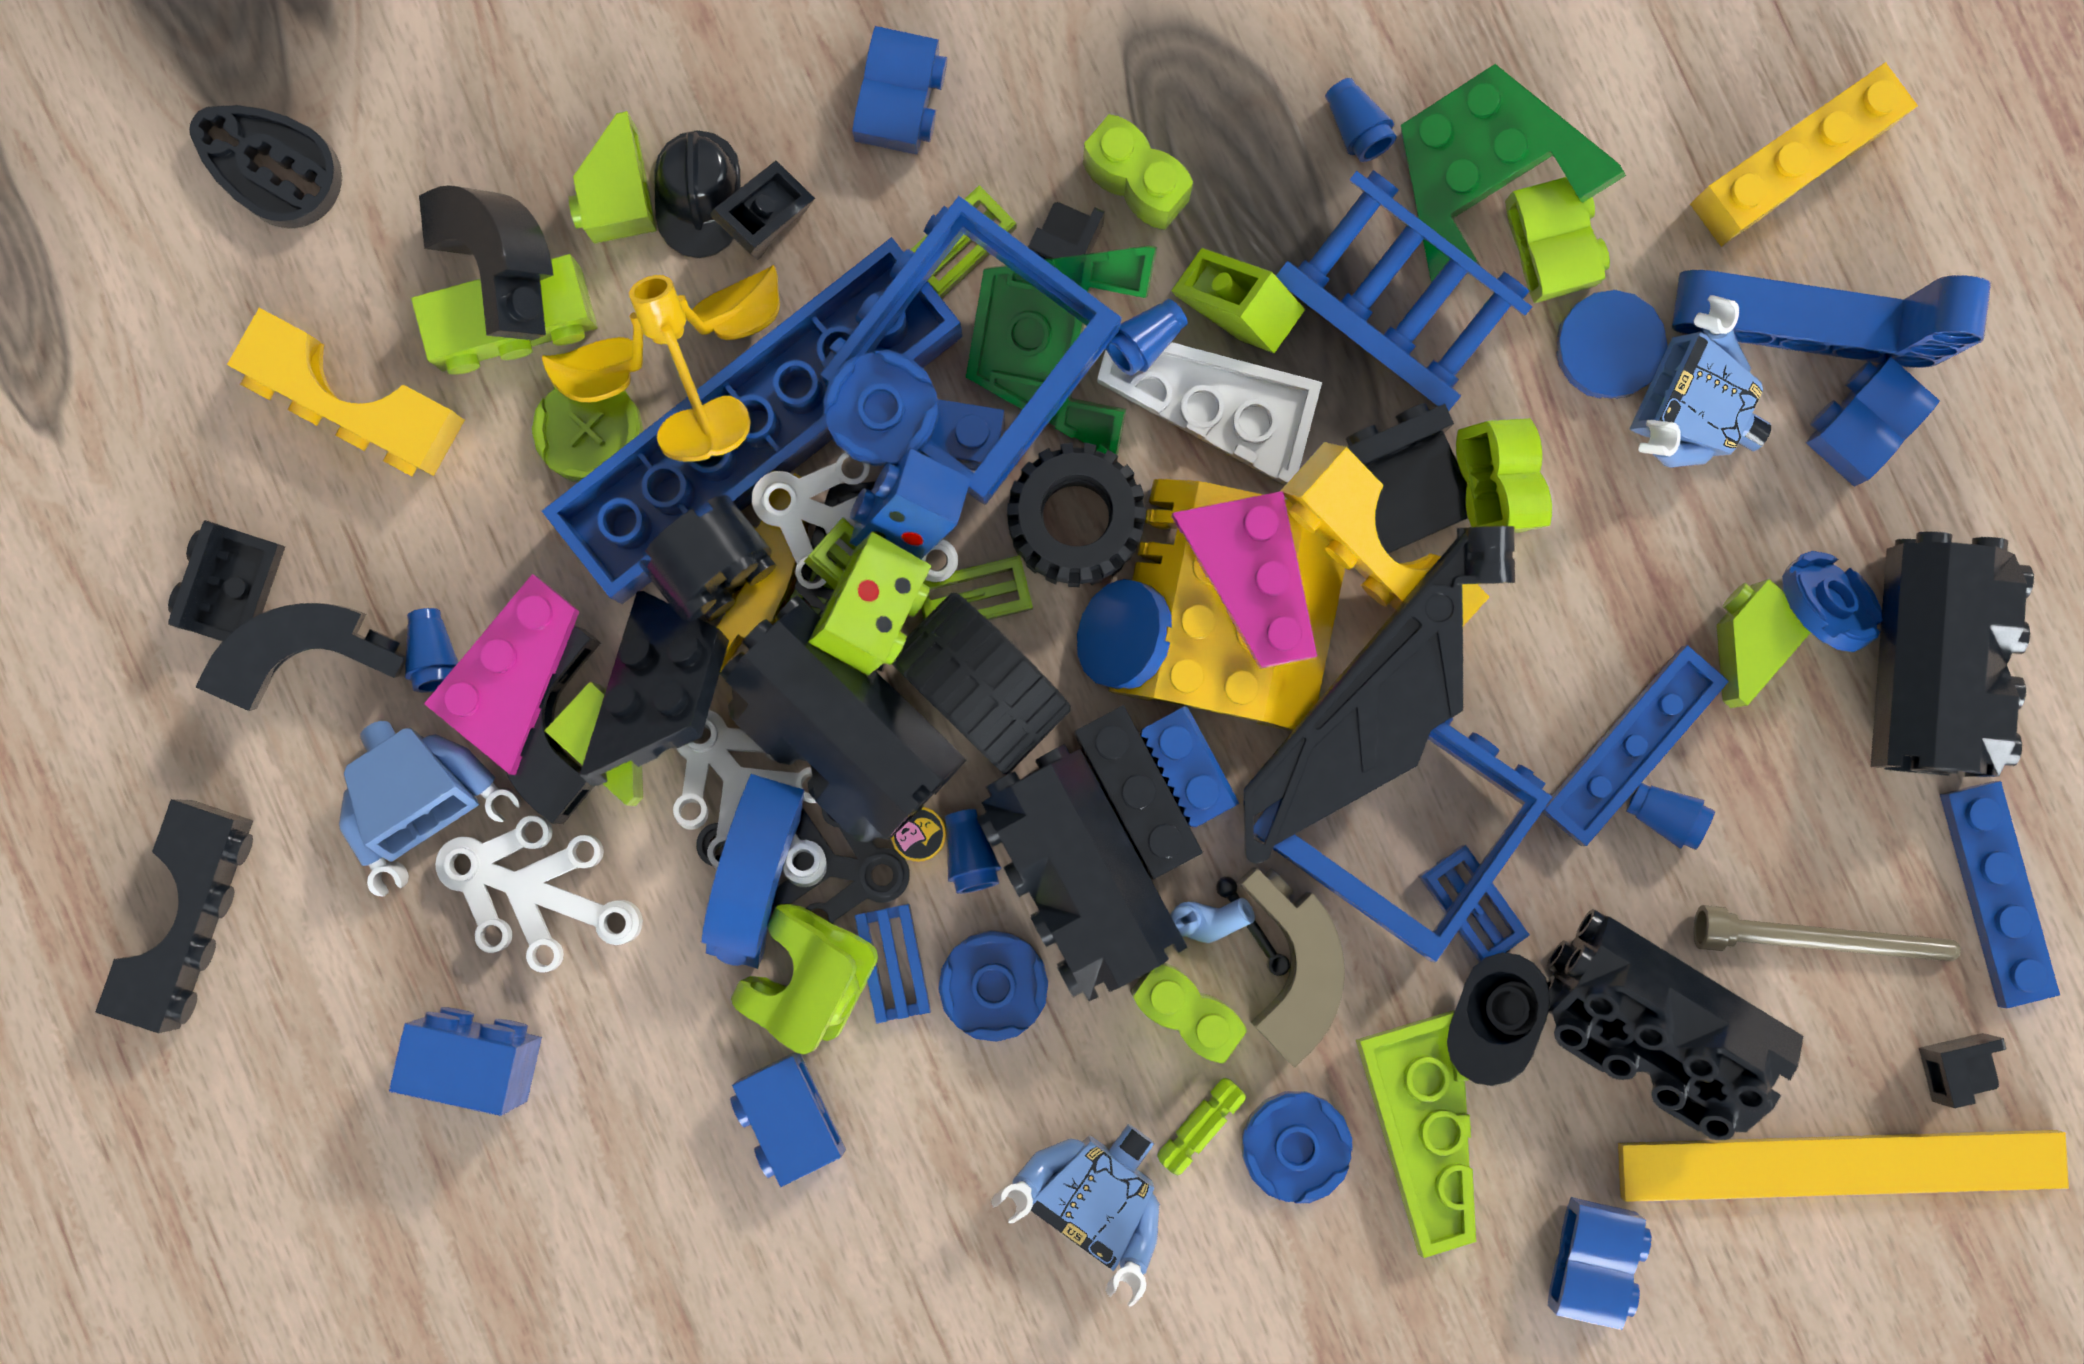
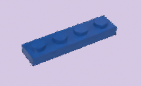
M1688 645L1680 647L1556 790L1542 813L1580 846H1587L1729 681Z
M1991 781L1940 794L1997 1006L2008 1009L2059 996V988L2002 782Z

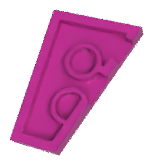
M1283 491L1172 513L1171 517L1180 532L1185 536L1197 557L1200 567L1206 577L1210 579L1226 607V612L1260 669L1317 657Z
M532 574L424 704L508 774L515 775L522 759L520 754L530 729L534 728L541 711L539 706L552 674L556 673L580 611L539 577Z

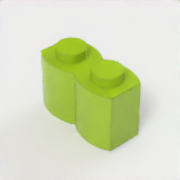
M1108 114L1085 141L1083 165L1088 175L1104 190L1115 195L1124 196L1131 211L1146 224L1165 230L1189 202L1193 181L1186 168L1173 156L1157 149H1151L1144 134L1128 120Z
M1567 177L1515 190L1505 200L1508 221L1520 253L1522 270L1533 303L1593 288L1606 279L1605 270H1608L1610 267V257L1606 243L1602 238L1596 239L1591 228L1590 219L1595 216L1593 197L1581 203Z
M1531 418L1485 421L1458 429L1456 455L1460 471L1468 483L1466 489V511L1471 527L1514 526L1515 533H1522L1550 526L1552 499L1548 484L1540 472L1542 466V444L1538 430Z
M1163 963L1142 975L1130 991L1137 1006L1149 1019L1163 1027L1178 1030L1185 1043L1194 1052L1207 1060L1225 1063L1247 1033L1244 1023L1230 1007L1211 995L1199 993L1196 986L1183 972L1168 963Z

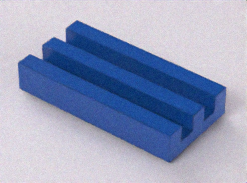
M1461 845L1451 855L1444 857L1434 867L1418 876L1444 913L1447 912L1453 901L1437 879L1444 875L1459 895L1466 884L1454 867L1462 862L1472 876L1480 865L1466 845ZM1493 882L1484 895L1509 928L1511 934L1503 938L1478 902L1471 914L1494 946L1487 950L1467 921L1463 923L1458 933L1479 962L1485 957L1506 953L1530 936Z
M910 903L856 914L855 920L859 937L872 945L873 940L869 923H879L895 1003L894 1008L886 1009L878 965L876 963L868 979L876 1024L894 1019L908 1018L913 1015L931 1013ZM900 917L917 1000V1003L908 1005L890 919Z

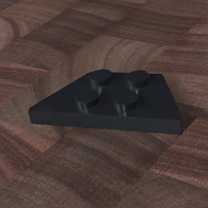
M645 591L636 592L580 772V776L588 784L599 786L608 782L606 772L630 760L639 767L658 758L664 751L670 748H680L702 737L729 643L728 638L719 628L699 618L694 621L683 620L669 603Z

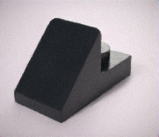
M774 161L714 208L710 216L749 254L758 260L765 253L774 238L807 211L815 197L779 162Z

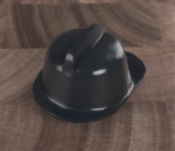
M696 130L681 133L667 142L657 157L654 170L655 217L658 230L668 246L683 256L694 258L713 256L728 247L734 239L710 216L714 208L741 188V170L738 156L728 141L711 132Z
M1498 953L1485 957L1472 968L1464 984L1449 1026L1447 1047L1450 1060L1458 1072L1473 1083L1496 1086L1510 1082L1524 1072L1532 1059L1547 1021L1550 1004V993L1547 995L1549 988L1546 977L1535 963L1518 954Z

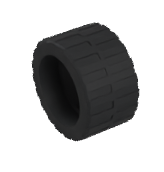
M950 593L906 637L899 655L892 663L1003 774H1009L1071 711V705L1058 689L1008 638L958 593Z

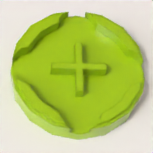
M553 387L554 390L549 392L545 399L542 398L535 409L532 425L536 451L551 470L570 482L576 483L644 430L639 409L625 390L608 399L588 403L574 401Z

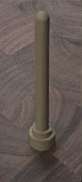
M1701 905L1696 912L1694 920V941L1698 949L1723 951L1726 946L1733 947L1737 942L1941 961H1954L1961 954L1960 945L1951 939L1739 920L1736 914L1729 913L1726 907Z

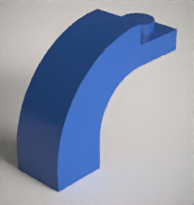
M750 774L724 844L707 906L701 943L706 944V954L716 956L720 961L729 965H746L756 969L759 968L765 952L768 932L767 925L775 892L787 854L800 823L804 789Z

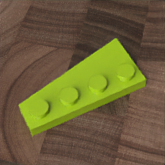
M1455 1010L1356 1039L1418 1255L1423 1258L1476 1242L1473 1169L1469 1165L1468 1138H1471L1470 1115L1467 1114L1465 1081H1468V1079L1462 1076L1451 1062L1447 1047L1449 1026Z

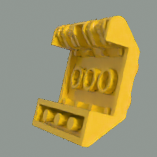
M1153 479L1149 503L1172 510L1148 509L1145 523L1158 529H1177L1174 545L1157 542L1140 543L1137 555L1146 559L1161 561V564L1136 562L1132 581L1152 586L1165 598L1172 619V628L1167 627L1165 641L1170 642L1167 656L1156 674L1143 685L1132 689H1114L1109 687V692L1146 701L1155 699L1183 706L1187 705L1188 707L1254 720L1259 725L1293 731L1318 702L1345 568L1336 562L1326 551L1325 548L1330 542L1318 530L1311 533L1302 527L1289 513V509L1293 504L1285 499L1317 657L1260 669L1226 612V607L1210 579L1204 574L1196 555L1171 515L1174 512L1263 494L1202 481Z

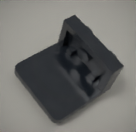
M1421 403L1396 416L1398 425L1379 433L1376 425H1372L1346 438L1347 448L1383 484L1375 510V526L1379 541L1387 554L1468 519L1466 511L1467 482L1460 471L1458 462L1444 434L1454 425L1445 404L1429 410L1426 403Z

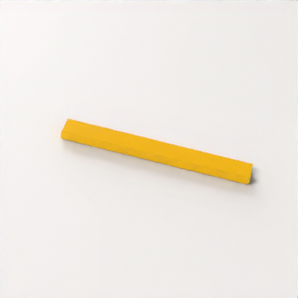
M2059 1130L1618 1143L1620 1198L1625 1202L2069 1189L2066 1132Z

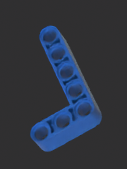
M1687 270L1679 274L1672 329L1683 334L1697 332L1704 334L1703 328L1697 327L1694 324V319L1698 313L1709 315L1710 302L1708 298L1710 295L1735 301L1738 304L1739 317L1733 330L1736 340L1741 343L1881 363L1892 357L1902 367H1932L1984 340L1991 283L1984 278L1975 276H1944L1909 297L1898 299L1711 270Z

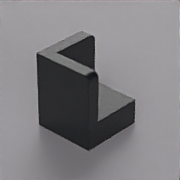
M1055 202L1042 229L1036 228L1028 248L1044 260L1089 254L1104 225L1105 211L1094 207L1091 216L1065 204Z
M1980 1033L1920 1047L1919 1051L1932 1102L1955 1109L1976 1104L1974 1094L1997 1089L1999 1087V1080L1992 1053L2007 1049L2004 1038Z

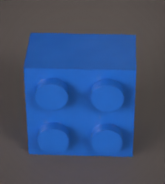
M441 1007L440 1013L426 1012L425 1017L404 1023L389 1092L502 1116L528 1101L542 1037L527 1034L528 1025L517 1021L495 1019L494 1025L473 1022L474 1013L462 1009Z

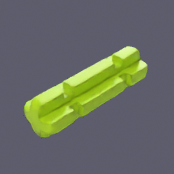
M1223 1078L1210 1092L1212 1095L1209 1101L1204 1099L1176 1131L1178 1137L1174 1141L1169 1139L1158 1152L1159 1162L1171 1173L1177 1176L1181 1175L1192 1163V1154L1194 1152L1199 1154L1228 1121L1225 1116L1229 1112L1234 1114L1245 1101L1246 1095L1243 1090L1230 1079Z

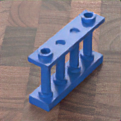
M1356 170L1350 181L1363 193L1310 262L1304 259L1301 265L1296 267L1293 263L1287 261L1276 277L1290 292L1437 406L1445 404L1448 411H1450L1461 397V394L1453 388L1459 381L1456 374L1510 307L1526 316L1532 306L1523 299L1530 291L1505 271L1496 279L1395 201L1393 197L1399 189L1373 170L1366 178ZM1381 205L1403 222L1406 227L1354 294L1351 296L1347 293L1340 301L1324 288L1330 280L1326 275ZM1425 239L1450 260L1395 329L1390 326L1385 334H1383L1367 322L1373 314L1369 309L1419 244ZM1469 273L1491 290L1493 294L1440 361L1436 362L1433 359L1430 365L1425 367L1410 355L1416 347L1412 342L1463 277Z

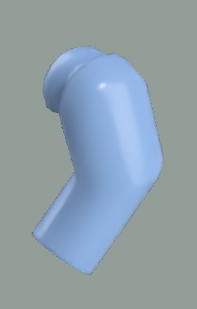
M1239 898L1221 908L1193 901L1183 902L1176 906L1170 914L1182 937H1188L1204 943L1217 941L1252 924L1255 920L1254 911L1250 903L1244 898Z

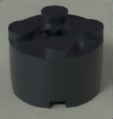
M721 495L708 500L707 502L713 510L701 517L691 509L676 519L645 550L651 560H640V567L683 620L694 621L702 615L708 621L717 619L735 604L736 601L732 595L742 588L746 582L750 586L755 585L765 579L776 567V564L770 557L771 548L728 495Z

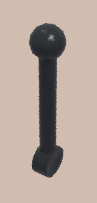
M1225 876L1218 880L1216 890L1221 897L1228 898L1230 903L1240 898L1237 894V883L1233 878ZM1254 920L1252 924L1246 927L1268 958V970L1276 976L1285 975L1290 969L1289 959L1285 955L1276 952L1256 920Z

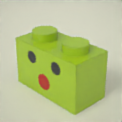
M871 532L854 549L808 643L867 676L883 663L891 665L906 641L907 636L901 633L900 630L907 616L914 617L927 598L930 588L925 586L923 582L931 565L876 533Z

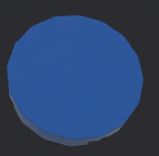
M1610 290L1593 293L1571 308L1559 326L1557 334L1558 351L1556 353L1560 369L1574 387L1587 396L1600 399L1602 397L1619 399L1631 396L1652 382L1668 344L1664 324L1651 305L1635 294Z
M890 350L873 351L874 353H866L860 357L857 355L845 361L830 379L824 396L826 424L836 444L854 460L872 466H885L887 463L895 465L910 448L920 452L932 438L939 418L937 392L927 372L908 356Z
M1817 551L1801 554L1788 565L1782 579L1783 592L1789 606L1803 626L1820 641L1837 650L1848 652L1863 649L1878 638L1881 630L1877 629V625L1883 621L1882 609L1874 591L1864 578L1851 568L1844 572L1834 565L1839 559L1831 554Z
M1127 579L1107 584L1092 597L1082 613L1077 631V655L1083 671L1096 684L1114 689H1132L1140 687L1156 674L1167 656L1170 642L1165 641L1167 627L1172 628V619L1165 598L1152 586Z
M990 930L970 935L952 949L941 968L938 990L943 1010L956 1027L974 1039L998 1042L1019 1036L1035 1023L1046 1005L1048 978L1043 960L1031 944L1012 933Z
M1284 1091L1265 1099L1250 1114L1242 1133V1158L1250 1177L1267 1195L1278 1200L1281 1199L1285 1202L1311 1203L1326 1197L1345 1179L1350 1167L1352 1136L1344 1117L1326 1099L1307 1091Z

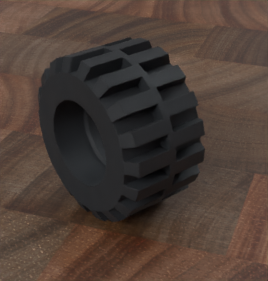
M1073 442L1061 444L1059 450L1051 452L1048 448L1038 453V459L1035 462L1031 463L1028 461L1021 469V476L1017 481L1014 480L1010 490V500L1007 504L1008 527L1014 549L1024 559L1026 566L1033 573H1040L1045 576L1046 581L1053 584L1062 582L1067 583L1068 587H1080V584L1091 583L1092 586L1103 582V579L1109 575L1114 576L1132 558L1143 533L1146 507L1143 504L1144 493L1141 484H1136L1134 480L1135 473L1128 464L1122 466L1117 461L1118 455L1107 450L1106 454L1099 452L1094 444L1085 443L1084 448L1073 447ZM1071 486L1088 488L1096 492L1106 503L1109 513L1108 525L1103 535L1095 542L1085 546H1069L1057 541L1048 533L1043 519L1044 507L1048 499L1055 492Z

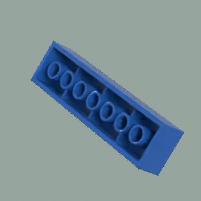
M892 237L697 389L702 405L721 396H732L745 405L750 416V430L745 440L737 448L719 456L711 455L706 460L692 462L676 461L663 454L657 441V432L662 423L671 415L683 410L692 409L690 401L686 397L542 510V513L609 598L624 604L637 591L642 590L652 582L640 567V560H651L645 552L649 544L683 514L693 509L701 517L713 510L707 501L721 495H728L742 511L752 503L753 489L764 475L774 471L792 472L834 439L828 429L824 414V396L828 387L820 375L825 369L821 364L831 352L830 346L840 337L846 341L860 324L855 318L864 302L873 293L881 296L894 280L889 276L890 271L904 251ZM927 281L874 351L890 350L908 356L924 368L963 337L961 322Z

